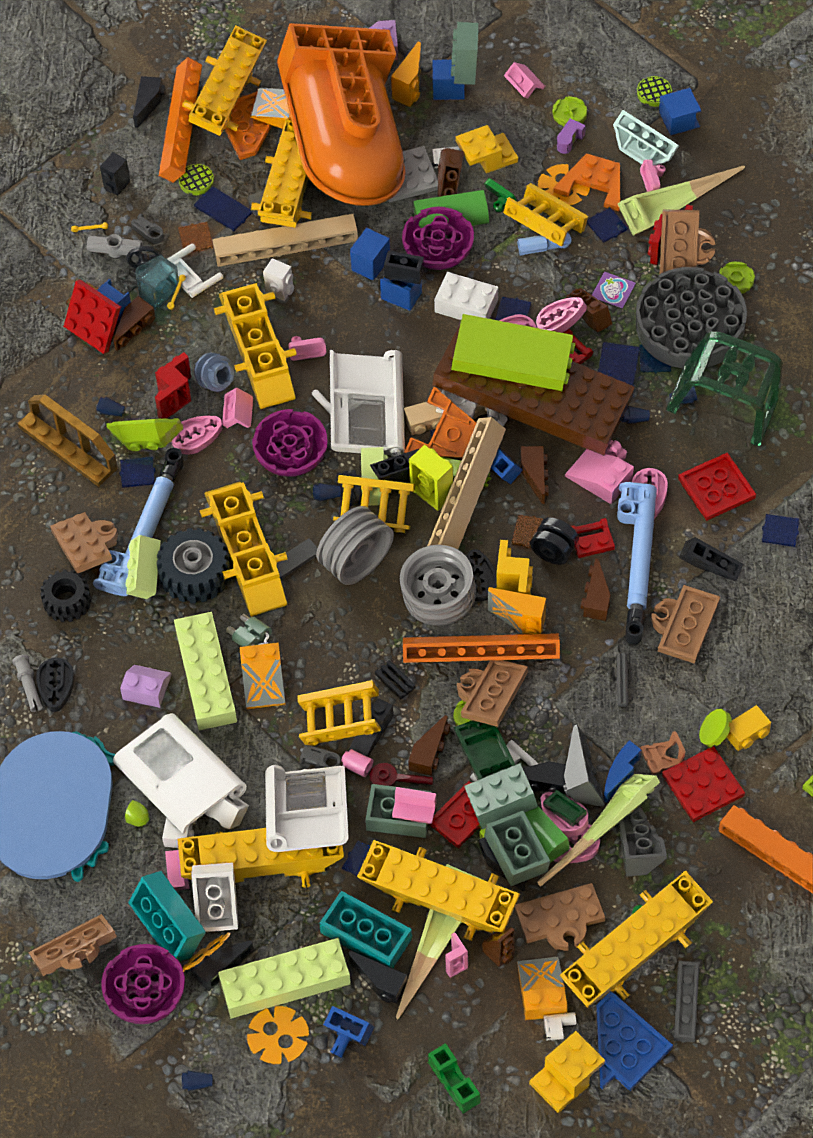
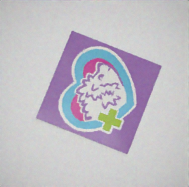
M604 272L592 296L600 301L623 308L636 283Z

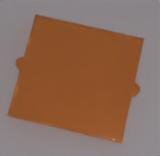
M207 222L192 223L189 226L178 228L183 248L192 243L196 246V249L192 252H201L202 250L213 248Z
M518 515L512 544L525 546L528 549L530 541L543 519L536 518L535 516Z

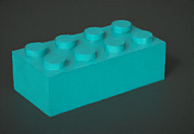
M162 871L143 876L128 904L160 947L168 950L179 962L191 958L206 931Z
M343 891L339 893L319 923L321 934L330 939L338 938L340 944L392 969L412 940L411 928Z

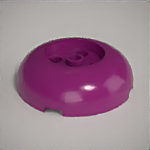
M430 207L421 210L419 214L408 219L403 228L402 242L407 254L424 257V268L444 270L460 264L469 255L474 243V230L470 221H467L462 213L447 207ZM430 214H442L436 216L431 224H427L423 228L419 226V221L423 217L426 218Z
M286 409L268 415L258 424L252 444L257 460L266 470L279 476L294 477L310 472L322 461L327 450L328 440L323 424L315 416L305 411L302 413L293 411V409ZM280 443L282 445L281 447L277 448L276 444Z
M152 944L133 945L120 951V954L107 964L102 976V994L109 1009L120 1019L133 1024L155 1023L170 1015L179 1005L185 989L184 972H182L183 969L178 959L165 948ZM137 975L138 977L135 979V982H132L131 979ZM153 975H157L159 977V980L153 982L151 980V977ZM133 994L138 996L133 999H129L130 996ZM153 994L158 995V998L152 999L150 997Z

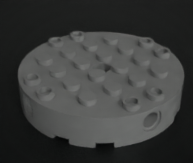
M681 267L668 270L659 274L658 278L652 282L650 281L642 290L636 307V332L643 347L659 361L683 369L707 368L726 360L740 346L745 333L746 303L739 289L729 283L726 277L717 272L711 273L704 271V268Z

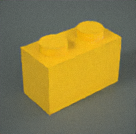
M756 705L733 719L732 723L729 722V727L731 728L726 738L737 751L743 748L747 749L754 741L759 738L763 739L769 734L771 721Z

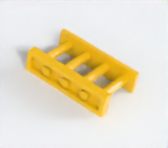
M532 183L526 186L524 197L517 202L510 197L507 198L503 212L561 247L564 245L567 232L574 229L582 233L588 220L586 214ZM529 203L536 208L531 210L525 207V205ZM545 212L550 217L546 219L539 214ZM558 220L564 223L565 225L560 227L556 225L554 222Z
M343 475L338 476V483H341L342 487H344L341 516L349 511L351 488H354V485L361 486V490H363L361 506H366L367 508L370 491H372V487L380 488L381 492L378 518L385 523L389 493H391V489L399 490L400 500L397 524H385L390 528H394V532L405 533V529L410 530L411 526L404 525L407 497L410 495V492H415V484ZM333 517V520L336 521L339 517Z
M371 680L298 695L299 705L304 711H307L308 732L299 734V738L305 745L316 746L318 743L363 734L371 735L374 732L381 731L379 724L375 719H372L371 698L379 696V689ZM363 699L364 721L353 723L352 702ZM344 703L345 725L334 727L333 706ZM325 707L326 729L315 730V710Z

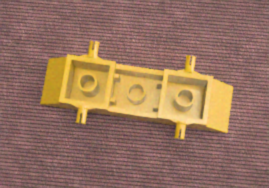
M235 25L218 60L209 55L207 56L205 62L213 65L214 68L195 104L187 100L183 102L182 107L191 110L189 122L219 136L227 127L235 132L237 131L239 125L231 122L230 116L245 86L251 83L259 87L262 81L252 75L267 41L266 39Z
M286 119L275 157L266 156L265 163L272 164L261 204L252 202L251 210L258 211V216H261V222L296 228L300 218L310 220L312 218V212L302 211L301 208L309 178L302 166L292 121Z
M257 283L220 293L219 298L222 306L214 308L215 315L226 314L243 363L234 365L236 372L246 370L260 409L295 400L286 358L297 356L295 348L284 351L280 347L265 307V301L275 299L274 292L263 294L259 290Z
M237 482L205 492L209 508L200 510L201 517L212 515L222 542L228 548L230 563L233 568L223 571L224 578L236 576L250 616L286 606L287 601L277 569V562L288 560L286 552L274 555L270 551L253 507V501L264 499L262 491L250 494L244 482Z
M266 828L228 833L219 832V834L216 832L211 835L178 838L181 877L192 880V866L233 863L235 883L244 882V878L284 873L285 877L294 875L301 877L302 887L306 888L305 880L307 887L311 886L310 875L325 872L326 867L344 858L343 845L283 852L270 851L266 845Z
M373 840L357 877L382 890L384 893L393 896L396 899L391 909L393 912L399 914L403 903H412L451 916L468 926L464 938L472 941L476 930H484L489 933H504L520 894L496 885L499 876L491 873L487 882L424 859L427 852L424 848L419 847L417 854L413 855Z
M686 870L653 898L647 890H644L639 896H641L646 904L593 948L589 949L584 941L577 946L584 955L559 976L586 1007L602 1000L610 991L613 993L616 991L624 1001L630 994L627 993L622 985L635 970L673 941L679 940L685 948L692 944L686 937L685 932L713 901Z

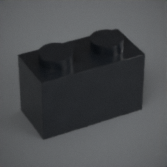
M112 152L100 165L104 189L118 196L130 183L127 159Z
M388 250L384 263V277L420 285L424 273V257Z

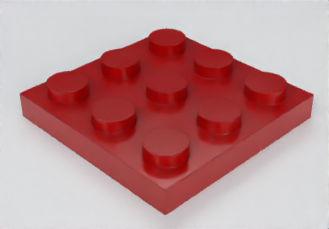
M81 279L75 281L63 327L105 354L109 351L121 306Z
M728 452L678 475V480L706 521L756 498V493Z
M714 746L662 772L663 778L692 822L745 796L744 790Z

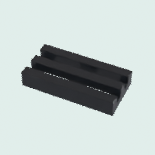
M352 470L350 473L344 471V474H341V472L337 473V478L339 475L357 477L356 470ZM339 483V486L341 488V497L343 499L344 487H342V484ZM354 485L357 495L356 501H354L351 488L349 506L361 504L362 498L358 485Z
M388 660L386 665L383 664L380 670L377 669L375 671V675L400 699H403L416 686L400 669ZM389 669H391L407 686H405ZM384 672L404 691L403 693L383 675Z

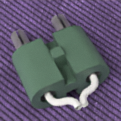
M245 614L240 616V619L245 622V627L240 626L235 630L233 627L228 626L226 629L232 635V640L241 647L268 644L267 640L272 633V629L254 616L250 618Z

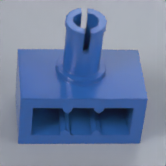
M332 1006L323 1024L328 1029L337 1032L338 1037L330 1053L341 1058L349 1041L354 1040L366 1046L374 1029V1026L334 1006Z

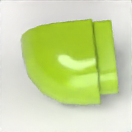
M132 800L125 813L126 822L138 827L146 825L150 818L148 810L141 803Z

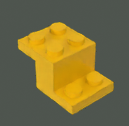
M488 125L455 136L456 143L461 151H464V156L469 165L472 166L480 163L486 173L518 162V156L504 132L494 136Z
M500 540L497 589L531 595L533 566H529V559L511 557L512 548H508V540Z
M575 1031L545 1057V1067L529 1081V1084L559 1113L589 1087L590 1076L605 1064V1059Z

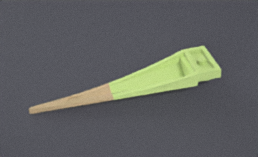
M745 166L637 194L619 202L618 206L634 236L653 227L655 220H659L660 214L663 213V209L680 210L686 204L691 203L743 170Z
M634 774L621 784L603 812L583 837L538 881L539 886H542L642 805L648 798L646 794L655 790L654 787L660 783L657 776Z
M448 864L446 865V867H449V868H451V869H454V870L460 871V872H462V873L468 874V875H470V876H473V875H471V874H469V873H467V872H464V871H462V870H460V869H457V868H455V867H453V866H451V865H448ZM430 909L396 1015L397 1020L401 1017L451 940V934L457 931L462 922Z

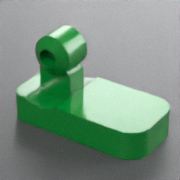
M491 178L485 181L486 189L499 198L493 204L496 212L499 213L504 210L507 198L510 197L517 201L513 193Z

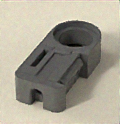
M139 214L137 220L133 219L131 221L132 229L150 243L158 244L163 241L162 228L155 223L151 224L143 217V214ZM154 232L160 233L158 237H151V234Z
M310 745L304 746L300 756L302 765L305 762L319 766V768L341 766L338 754ZM333 758L337 763L334 766H328L326 761Z

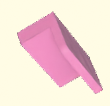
M514 62L504 75L524 98H529L535 88L544 89L545 87L531 70L523 64Z
M237 387L226 393L224 396L222 426L229 428L239 423L246 428L251 427L253 396Z
M396 787L392 817L431 824L436 807V793Z
M179 850L165 851L167 876L170 884L176 891L190 889L189 879L181 877Z
M455 932L451 934L452 951L445 955L446 972L450 978L468 968V951Z

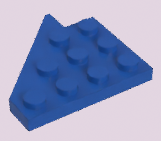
M610 991L596 1005L598 1053L605 1059V1064L599 1068L600 1088L603 1090L615 1077L631 1091L673 1048V1044Z

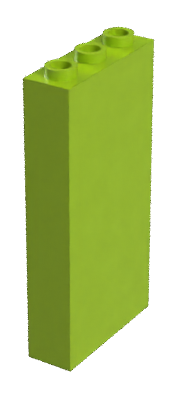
M463 314L451 370L562 391L563 385L568 384L569 373H566V370L571 368L572 358H569V354L574 353L575 343H572L573 335Z

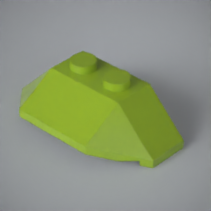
M179 418L118 421L107 423L106 425L109 431L131 451L163 448L183 430V424Z

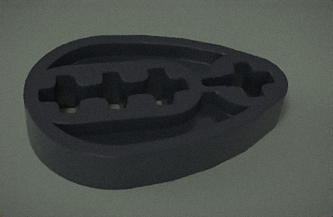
M474 549L469 551L466 557L470 561L476 585L475 601L488 600L489 587L497 589V577L489 559L480 550ZM473 557H477L478 559L477 566L475 565ZM475 573H479L482 594L478 593V585L476 584L477 578Z
M50 658L44 661L37 670V685L46 707L52 712H58L67 703L72 693L75 675L71 664L67 660ZM55 665H58V666H59V667H57V672H58L57 682H58V684H57L56 687H53V686H52V685H54V680H53L54 670H53V668L55 667ZM54 695H56L57 702L55 705L52 704L54 700Z

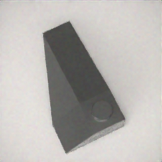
M576 724L573 726L564 773L565 785L563 787L567 796H571L575 802L604 806L605 801L602 788L599 783L597 784L594 776L597 772L590 760L592 756L586 737Z
M640 806L619 822L626 877L647 875L667 859L664 840L657 835L656 829L653 825H650L647 816Z

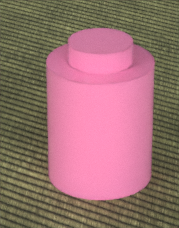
M353 749L349 752L346 751L341 759L346 769L362 777L368 775L373 765V759Z

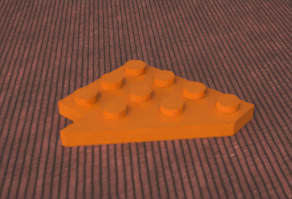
M257 92L238 99L230 116V121L239 125L237 131L235 132L228 127L225 129L240 160L257 155L272 127L270 124L250 118Z

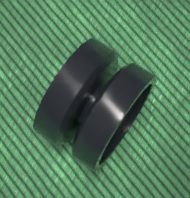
M547 517L542 520L537 532L531 539L530 548L539 558L546 562L562 565L569 559L571 551L579 541V536L575 529L566 522Z

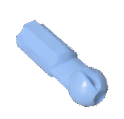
M567 232L564 245L561 247L544 236L538 235L518 239L517 246L519 254L525 255L556 248L564 249L571 244L572 240L571 235Z

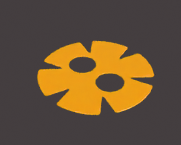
M559 164L546 169L552 177L541 174L538 180V187L549 188L545 190L547 193L556 198L560 197V200L568 205H574L582 201L576 193L584 196L588 195L590 188L574 183L572 187L573 193L569 197L553 193L554 186L558 183L555 180L556 175L560 173L566 175L569 165Z
M230 933L224 936L221 935L210 942L206 948L198 951L188 960L190 962L182 967L183 971L203 961L205 956L211 955L223 944V941L229 938ZM219 942L215 947L209 950L210 947H212L215 943ZM203 954L199 959H197L196 961H194V962L192 963V961H193L195 958H197L199 955Z
M275 1006L274 1018L266 1008L252 1019L249 1028L259 1033L247 1034V1042L253 1054L265 1048L260 1060L270 1064H281L282 1052L288 1062H290L304 1051L307 1042L297 1037L308 1036L309 1029L302 1016L291 1022L296 1012L295 1010L284 1006ZM267 1022L277 1024L278 1030L274 1035L264 1033L263 1026ZM282 1035L292 1037L293 1044L289 1048L279 1046L278 1040Z

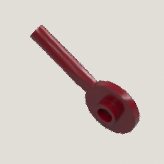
M379 763L370 772V781L376 785L393 786L396 781L433 785V777L398 774L395 767L388 763Z

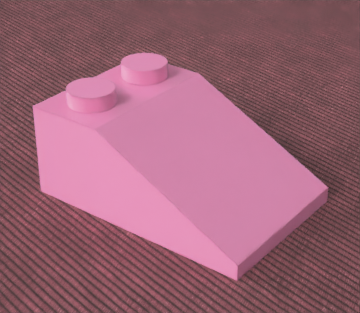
M586 449L568 470L565 477L612 504L621 494L619 485L624 482H631L633 479L634 466L619 457L608 454L603 456Z

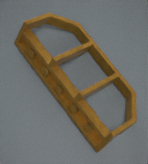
M34 395L28 401L30 412L18 422V427L98 487L118 469L115 454L100 434L47 395ZM39 404L53 412L57 431L36 416L40 413ZM65 422L77 430L81 449L63 436L67 432ZM89 440L94 443L106 459L108 469L87 454L91 450Z

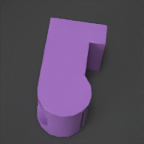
M573 119L568 120L557 137L558 152L563 154L569 153L576 139H583L585 136L584 124Z

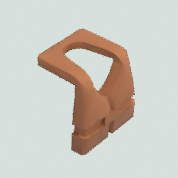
M676 731L672 732L670 740L667 742L654 743L653 745H645L640 748L652 775L681 763L686 753ZM677 742L679 747L678 758L666 756L665 753L668 748Z

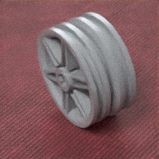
M366 506L352 508L339 517L324 534L317 548V560L338 578L342 584L351 585L357 583L369 575L384 559L393 542V530Z
M431 545L414 552L403 564L400 572L401 590L406 608L415 619L424 624L443 626L462 619L471 610L476 599V585L471 563L462 552L446 545Z

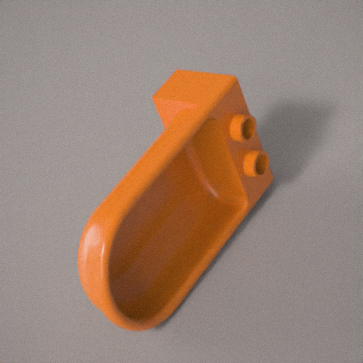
M289 23L277 64L302 166L306 175L323 193L344 203L370 206L388 201L399 192L405 179L403 150L385 87L396 57L390 30Z

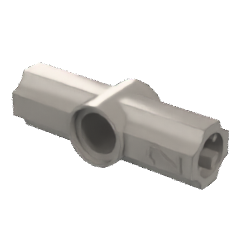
M112 234L108 237L88 236L87 251L108 253L113 258L127 255L133 248L143 246V242L140 240L122 239L117 234Z

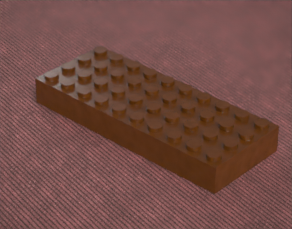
M459 325L434 372L433 386L593 452L605 455L632 400L635 386L573 361L571 368L566 370V373H569L568 384L563 385L562 391L451 370L460 329Z

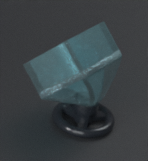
M139 246L128 252L126 260L131 267L136 269L135 276L139 297L157 310L174 294L179 282L178 269L175 264L163 257L158 249L150 246ZM142 251L152 252L154 255L144 254ZM134 254L138 256L137 263L132 260Z

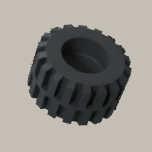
M64 569L63 572L58 570L55 571L54 575L50 574L48 580L45 579L43 581L44 586H41L40 589L44 610L47 611V615L49 617L52 616L53 620L57 621L60 619V622L64 623L65 620L73 622V619L76 618L78 620L81 614L85 615L87 613L86 609L90 608L91 596L85 577L82 578V574H76L74 570L67 572V569ZM62 593H75L74 596L69 599H57V597Z

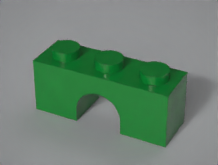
M446 1043L428 1054V1064L462 1114L480 1103L479 1091L469 1077H464L458 1067L457 1059Z

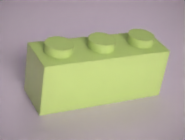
M383 447L361 448L362 478L379 480L370 464L388 459L387 454L384 455ZM372 487L369 505H380V488Z
M139 535L131 540L129 544L130 559L127 563L129 571L126 579V594L148 599L156 594L158 575L156 561L158 560L157 554L160 550L161 540Z

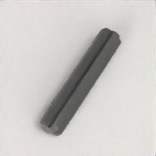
M626 653L617 654V701L619 707L628 706V664Z

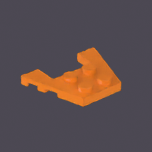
M585 154L554 186L553 193L569 197L574 183L607 192L608 195L604 202V207L615 211L620 210L618 206L620 202V163Z
M433 387L427 403L444 410L430 443L426 444L411 437L404 453L420 449L426 445L429 449H434L440 457L462 459L476 422L442 394L440 390Z

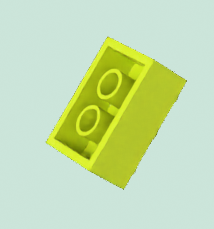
M424 445L409 459L410 483L416 485L414 492L416 495L439 511L444 506L453 483V466L447 459L441 458L434 449H429Z

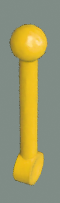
M103 223L102 225L72 226L71 231L78 232L79 230L98 228L106 230L109 225Z
M183 274L179 275V282L171 302L167 304V308L170 310L175 308V299L182 282L186 279Z

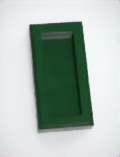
M558 790L543 802L545 808L573 827L587 815V811Z

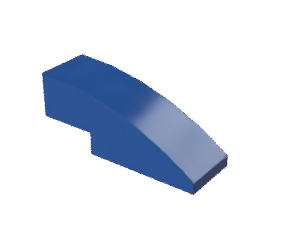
M630 740L620 750L609 770L604 791V801L606 803L614 796L620 785L634 775L633 766L641 759V749Z

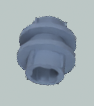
M213 352L206 353L195 363V379L203 388L216 392L222 391L234 381V366L231 360L225 356Z

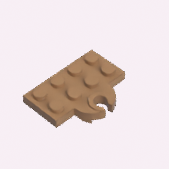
M663 209L659 274L681 267H696V265L709 262L713 257L715 249L703 250L701 247L704 243L716 244L710 232L699 228V210Z
M84 512L50 526L54 537L76 573H81L112 560L108 548L115 546L118 538L117 529L112 522L106 520L91 522Z
M683 585L678 600L666 598L656 604L654 611L666 614L665 618H659L654 613L651 615L653 627L658 633L663 635L658 652L695 664L720 602V596Z
M490 660L484 671L469 669L468 673L460 677L461 683H457L458 695L466 702L461 711V717L498 727L528 674V666L503 660ZM462 684H471V686L466 687Z
M592 883L516 904L514 907L526 943L547 938L549 944L555 950L568 951V942L564 940L566 936H573L575 938L574 946L577 948L579 944L583 941L585 942L587 926L605 921L603 910Z
M101 914L28 953L44 976L55 972L61 966L65 969L83 967L81 960L86 958L91 963L99 954V946L110 943L117 936Z

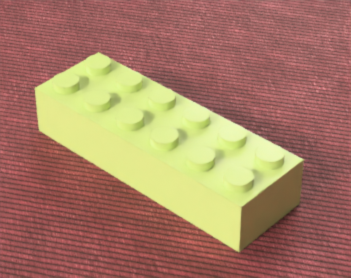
M212 612L175 619L176 634L198 730L236 723L235 707Z
M338 938L218 972L230 1018L350 985V974Z

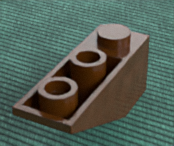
M450 148L441 150L438 165V197L457 194L464 151Z
M582 288L575 289L566 295V298H581L585 302L587 309L581 317L596 332L613 325L608 306Z
M139 296L124 309L113 339L116 351L125 347L134 336L139 335L142 329L150 325L155 319L154 307Z
M521 446V469L523 470L521 473L541 504H545V496H548V485L544 483V481L548 480V469H544V465H547V453H544L543 446Z
M595 559L594 566L590 565L588 576L591 579L590 582H586L585 593H587V596L582 598L581 609H584L583 617L606 621L611 595L599 559Z
M443 716L413 745L408 761L409 771L432 776L434 769H438L440 761L438 755L439 752L442 753L444 750L445 741L443 739L445 735L448 736L451 724H448V716Z
M512 927L505 928L504 933L494 932L482 942V951L499 968L503 964L510 963L514 958L515 929Z

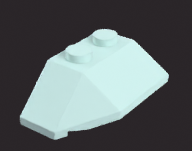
M622 110L613 124L620 151L641 164L646 159H652L653 165L668 162L679 147V145Z

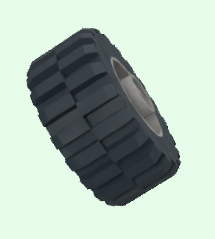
M188 528L184 532L180 530L176 532L175 536H169L167 543L163 542L160 546L161 550L158 551V560L156 561L159 579L163 589L170 593L171 597L175 599L179 597V601L186 602V600L190 601V603H196V601L200 600L205 602L209 597L211 599L216 597L217 592L221 593L225 589V585L229 583L230 578L225 579L223 571L231 569L228 548L222 542V538L218 535L214 537V532L209 530L204 532V529L197 528V530Z

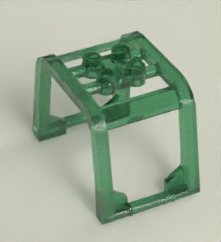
M721 332L706 333L686 360L666 410L676 414L682 400L693 386L707 388L748 404L755 409L756 417L751 444L760 446L780 397L783 362L775 353ZM716 342L730 347L724 356V364L719 368L717 381L702 376ZM737 350L748 354L744 358L742 365L736 362ZM755 357L769 362V366L755 397L742 391V389L747 385L749 372L754 368ZM731 373L737 375L735 388L724 384ZM769 388H770V391H769V394H768L766 403H765V405H764L765 398H766L767 393H768V390H769Z

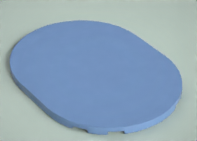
M47 732L22 742L2 762L0 766V861L6 867L16 872V874L32 879H51L64 876L67 872L84 865L96 849L100 847L108 824L113 779L108 760L95 743L71 732Z

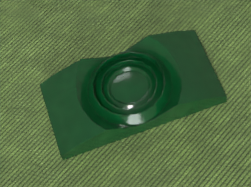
M472 720L454 727L460 746L470 763L477 781L516 765L497 726Z

